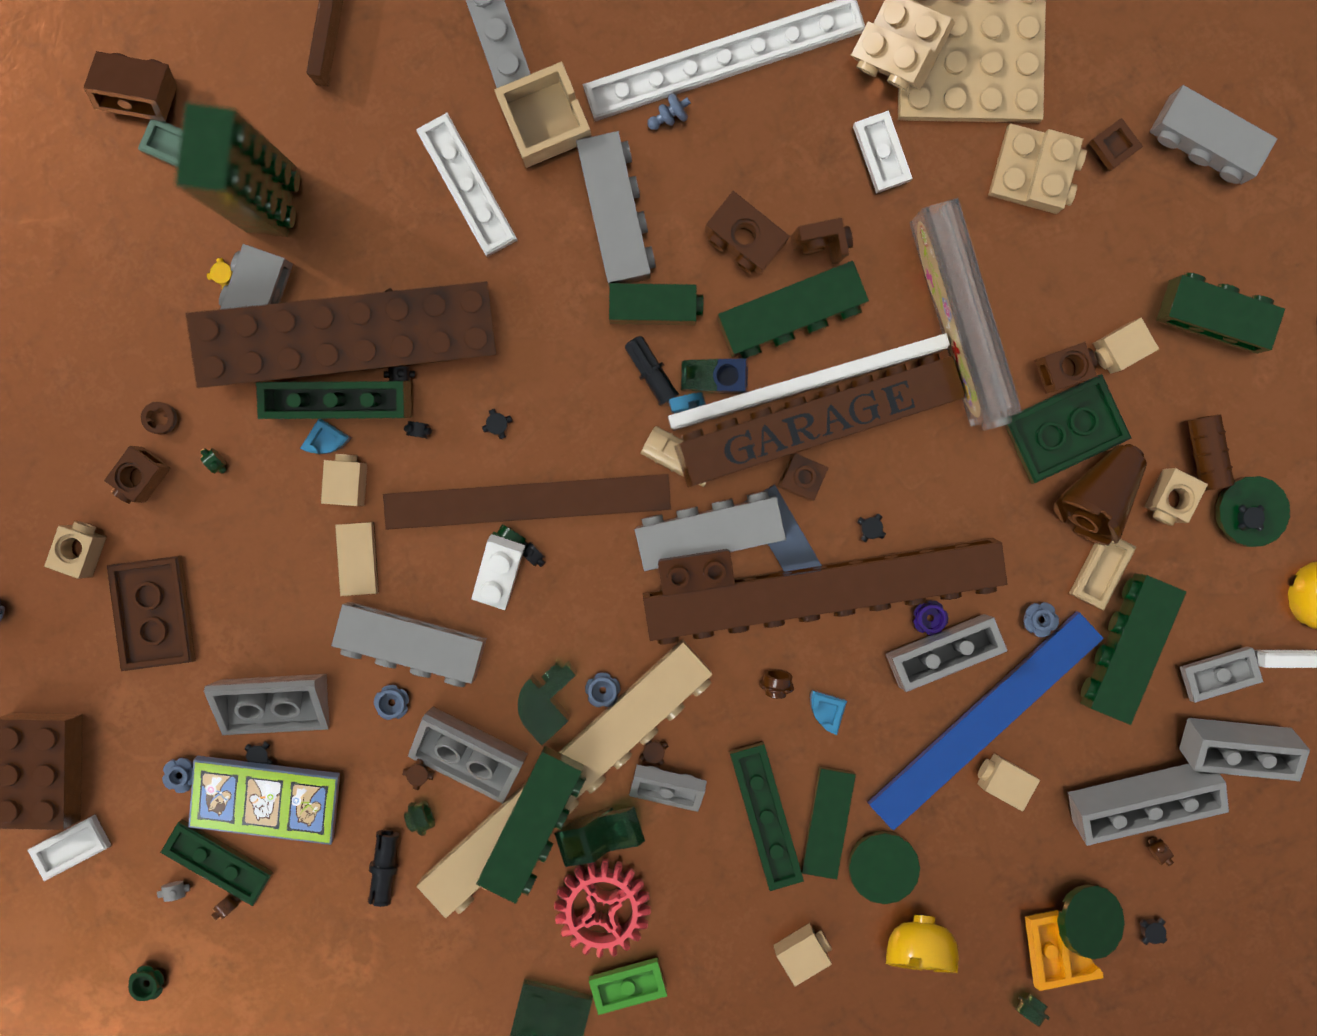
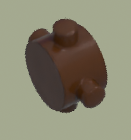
M650 740L645 744L643 754L639 756L642 762L647 760L650 763H657L658 766L665 763L663 761L664 749L669 747L667 742L661 743L658 740Z
M417 759V762L409 769L404 768L402 773L403 776L407 777L408 782L413 785L412 789L419 790L420 786L427 780H433L434 773L430 772L429 767L424 765L421 759Z
M1153 837L1148 841L1151 844L1148 847L1150 852L1161 865L1166 863L1167 866H1171L1174 863L1171 859L1174 855L1163 840H1156Z
M229 894L213 908L215 912L211 916L215 920L219 917L221 920L224 919L239 905L237 901L240 899Z

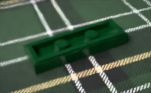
M819 766L801 866L802 874L837 880L856 777L854 772Z
M180 820L160 853L249 905L254 906L274 872L202 830L188 827L189 823L185 820Z

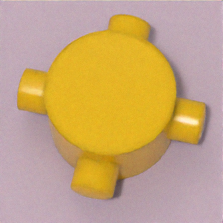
M223 258L216 259L217 263L211 267L210 273H207V279L220 284L223 289L225 285H229L233 272L231 271V266L224 263Z

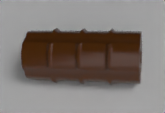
M1221 414L1188 420L1189 439L1192 442L1193 457H1195L1197 467L1196 474H1198L1199 480L1208 484L1205 491L1235 485L1232 473L1233 466H1231L1228 452L1230 449L1227 447L1226 431L1224 430Z

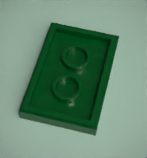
M1102 374L1002 419L1031 484L1044 480L1132 439Z

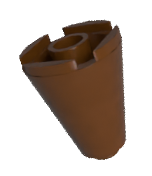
M1131 444L1115 446L1058 497L1054 503V511L1063 523L1069 519L1076 525L1073 531L1092 542L1109 546L1112 540L1114 544L1118 543L1122 537L1147 466L1144 453L1138 447Z

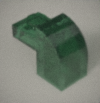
M569 661L562 667L555 663L541 676L545 681L543 684L532 674L520 691L518 698L520 719L525 728L541 745L548 741L570 719L568 712L553 697L578 672Z
M634 807L613 811V808L603 809L578 818L554 833L565 867L593 863L609 851L637 847L645 842Z

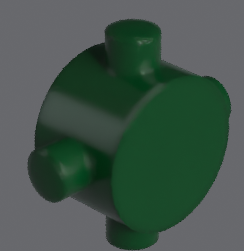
M203 448L200 451L203 455L200 459L208 470L214 474L218 471L223 474L226 471L224 467L226 462L215 449L211 448L208 451L206 448Z

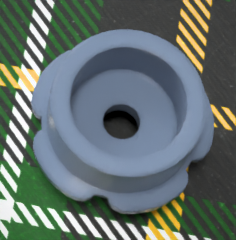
M1046 602L1030 605L1024 615L1026 630L1030 633L1033 632L1037 637L1049 636L1051 631L1056 630L1059 625V616L1055 614V608ZM1040 616H1043L1045 619L1043 623H1040L1038 620Z
M597 673L595 678L589 679L585 686V692L589 696L588 701L595 707H610L614 705L618 700L617 694L620 693L618 680L612 679L608 673ZM601 687L606 688V692L603 694L599 691Z
M396 685L384 686L382 691L375 695L374 706L379 716L383 719H399L408 711L409 696L404 689H398ZM393 699L395 701V705L391 706L389 704V700Z
M186 758L167 762L163 768L164 776L162 777L166 788L174 789L176 793L189 791L192 785L193 762ZM178 772L182 774L181 779L176 776Z

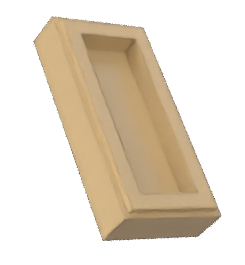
M374 522L335 525L340 596L377 594L378 580Z
M1122 539L1116 544L1112 540L1109 546L1095 543L1069 594L1100 610H1105L1136 546Z

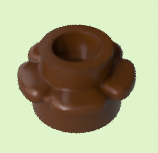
M769 669L764 672L763 680L759 682V686L762 689H766L765 694L767 696L782 699L788 693L794 691L793 676L784 670Z

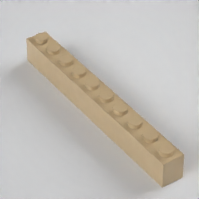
M683 639L618 697L614 705L606 708L559 751V753L584 765L581 775L586 777V780L577 798L586 790L590 794L593 793L606 780L603 776L604 773L612 766L616 769L623 766L632 756L630 750L639 741L642 745L648 743L658 733L659 730L656 726L662 720L667 718L671 721L685 708L682 702L692 693L697 697L710 686L712 682L708 678L713 675L711 669ZM526 783L419 881L416 887L445 918L453 911H456L458 914L462 913L473 902L474 898L471 895L480 888V886L476 885L480 874ZM570 795L564 807L570 810L569 814L579 805L577 798Z

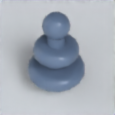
M671 93L668 96L670 106L667 107L665 104H661L659 106L660 114L648 119V127L651 130H656L663 122L672 126L675 123L674 116L685 122L688 119L685 107L691 104L689 98L687 97L680 101L677 95Z

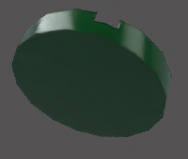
M1261 476L1241 477L1235 480V485L1225 487L1219 494L1216 502L1215 515L1219 528L1223 530L1231 542L1245 547L1265 546L1276 541L1286 530L1290 519V502L1284 490L1274 481ZM1242 504L1246 507L1262 505L1265 508L1263 511L1265 515L1264 528L1261 531L1251 528H1245L1243 531L1237 527L1239 525L1237 519L1239 506Z
M878 831L857 841L850 852L848 871L852 884L861 896L874 903L890 904L899 902L912 892L918 883L920 864L917 853L906 839L897 833Z
M1094 885L1078 886L1066 894L1062 901L1065 902L1063 910L1059 911L1057 918L1059 935L1063 943L1071 952H1075L1082 957L1094 960L1107 957L1117 948L1123 937L1124 914L1117 897L1108 889Z

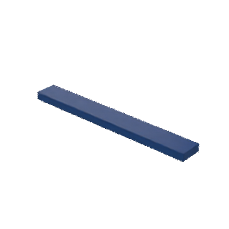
M1076 611L869 800L868 804L894 831L1104 638L1080 612Z

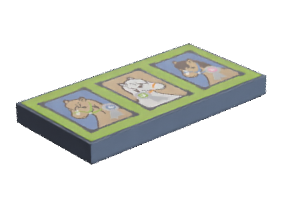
M197 755L193 760L188 827L331 845L335 833L340 773Z

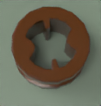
M152 402L142 410L141 423L151 433L167 434L176 426L177 414L174 408L168 404ZM164 409L167 414L163 416L168 418L165 425L158 424L154 427L152 423L155 420L151 419L152 413H160Z

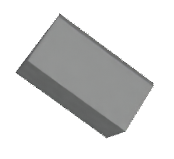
M327 674L222 679L206 685L204 688V694L222 735L329 729Z
M432 707L424 714L408 757L416 761L421 759L424 765L503 804L528 753Z

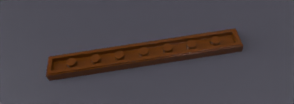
M669 474L383 494L386 530L671 510Z

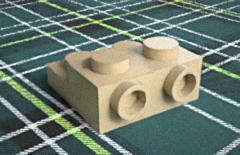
M885 0L874 23L867 22L851 56L858 62L856 67L868 75L876 77L877 73L880 72L889 76L887 81L902 90L906 91L909 86L921 90L955 21L947 15L911 0Z
M1010 123L1005 131L988 196L1054 214L1059 213L1065 208V205L1070 206L1075 198L1077 185L1071 182L1074 171H1080L1085 162L1087 150L1081 148L1084 138L1051 129L1044 133Z

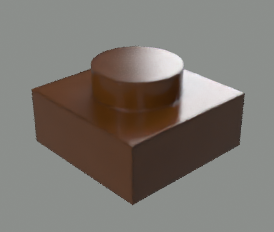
M1123 118L1089 142L1109 171L1143 147Z

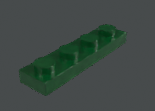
M764 742L730 751L769 891L804 882Z

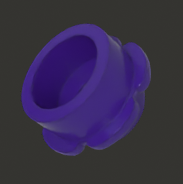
M930 600L926 604H919L914 610L915 619L913 623L915 628L921 633L926 632L927 635H935L941 632L948 623V613L943 609V605L937 601ZM930 614L933 615L932 621L927 620V616Z

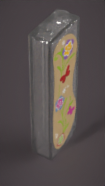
M956 198L923 208L909 224L942 334L947 333L950 346H948L947 351L949 357L953 356L966 396L962 398L970 427L981 424L982 429L987 430L1013 423L1011 415L1021 413L1022 409L959 199Z

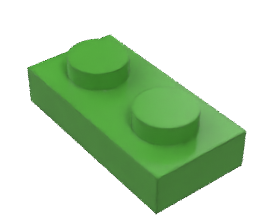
M658 957L589 976V984L598 1015L667 996V989Z

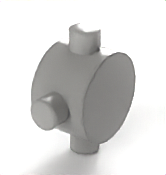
M183 881L165 884L161 886V891H157L158 899L163 898L164 902L181 899L186 896L185 892L190 891L189 884L184 885Z

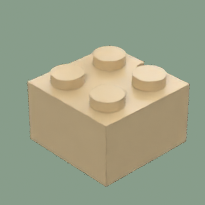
M562 61L494 89L526 168L577 147L576 140L591 137L589 125L579 101L576 99L574 89Z

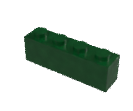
M852 260L719 313L716 319L731 357L734 358L740 355L741 358L749 359L762 353L761 346L774 342L775 347L782 346L796 339L794 333L807 329L809 334L817 332L829 326L827 320L839 315L842 321L863 313L861 307L869 299Z
M411 381L256 382L257 419L412 417Z
M1137 573L1126 582L1122 591L1123 603L1120 610L1116 611L1109 621L1108 630L1110 634L1106 643L1102 644L1096 652L1094 662L1097 665L1092 677H1088L1082 686L1081 697L1083 698L1080 704L1129 725L1132 724L1187 591L1148 575Z
M544 746L476 885L515 904L521 893L526 896L529 895L537 878V875L533 874L532 871L537 861L542 863L546 861L554 844L548 839L554 828L561 830L570 812V810L564 807L570 795L577 798L586 780V777L581 775L583 764Z

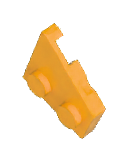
M1058 910L1025 916L1033 984L1039 991L1104 978L1103 972L1094 964L1092 959L1079 956L1065 946L1059 935Z

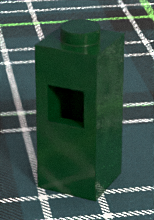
M610 283V324L695 325L696 316H703L704 295L697 294V285Z

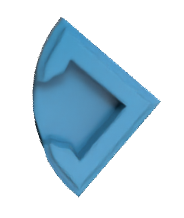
M703 392L669 399L671 413L674 414L706 405Z
M318 419L300 449L315 454H328L344 447L352 437L325 420Z
M811 690L810 704L816 720L824 729L837 735L847 700Z

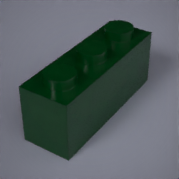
M1184 273V275L1169 280L1156 321L1256 354L1272 350L1285 312V308L1273 305V299L1261 295L1249 297L1240 294L1239 288L1228 284H1218V286L1206 283L1204 276L1195 273Z

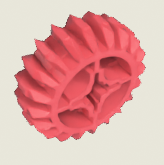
M603 858L601 868H596L594 860H589L587 872L582 866L577 865L574 870L577 878L569 874L564 877L567 887H558L557 895L562 899L554 903V909L561 912L556 915V924H566L561 929L562 937H568L573 934L570 942L572 948H575L582 942L584 944L582 953L587 955L591 947L597 948L596 955L598 958L603 956L605 948H609L611 956H616L617 945L628 951L630 949L628 938L634 941L641 939V933L638 929H647L648 921L643 916L651 914V907L643 904L650 899L649 892L640 891L644 886L643 879H636L631 882L635 875V870L630 868L622 874V862L620 861L616 862L614 869L608 868L609 861L607 858ZM606 882L618 887L611 891H605L597 883ZM584 889L587 893L586 899L589 905L577 917L574 912L573 901L577 894ZM629 898L632 912L626 923L621 926L618 922L619 917L616 911L623 906V901ZM603 902V906L605 903L609 904L608 913H602V909L600 912H597V903ZM593 925L603 926L607 930V932H595L588 928Z

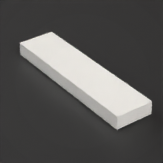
M448 113L416 129L486 257L518 241Z

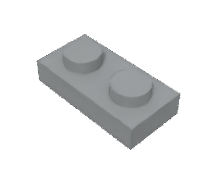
M1248 646L1180 667L1189 701L1194 703L1263 682L1254 649Z
M637 764L629 796L698 812L705 794L707 780L698 779L688 774L681 775L663 771L654 766L646 767Z

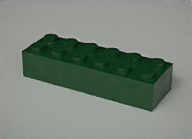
M185 102L175 186L245 232L288 237L289 228H293L296 218L295 207L292 206L293 192H297L300 185V173L296 170L297 167L236 109Z

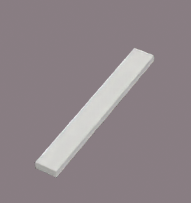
M836 0L583 84V89L595 122L668 98L671 93L677 95L861 34L865 24L857 0Z
M945 333L668 416L670 428L675 431L941 352L950 346L948 336Z

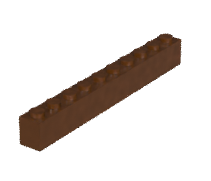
M994 538L823 564L822 566L734 578L735 585L667 596H663L662 590L643 593V602L649 640H657L658 644L664 645L678 642L679 636L693 635L694 639H703L714 636V631L728 629V633L746 632L750 630L749 625L763 623L765 628L779 627L784 625V620L799 618V622H811L819 620L820 614L832 612L837 617L855 614V609L869 607L870 611H881L891 608V603L902 601L905 602V605H919L926 603L927 597L940 596L941 600L957 599L962 597L961 592L975 590L976 594H989L996 592L997 586L1008 584L1002 542Z

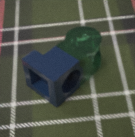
M746 358L681 361V390L691 392L710 391L711 393L748 392V361Z

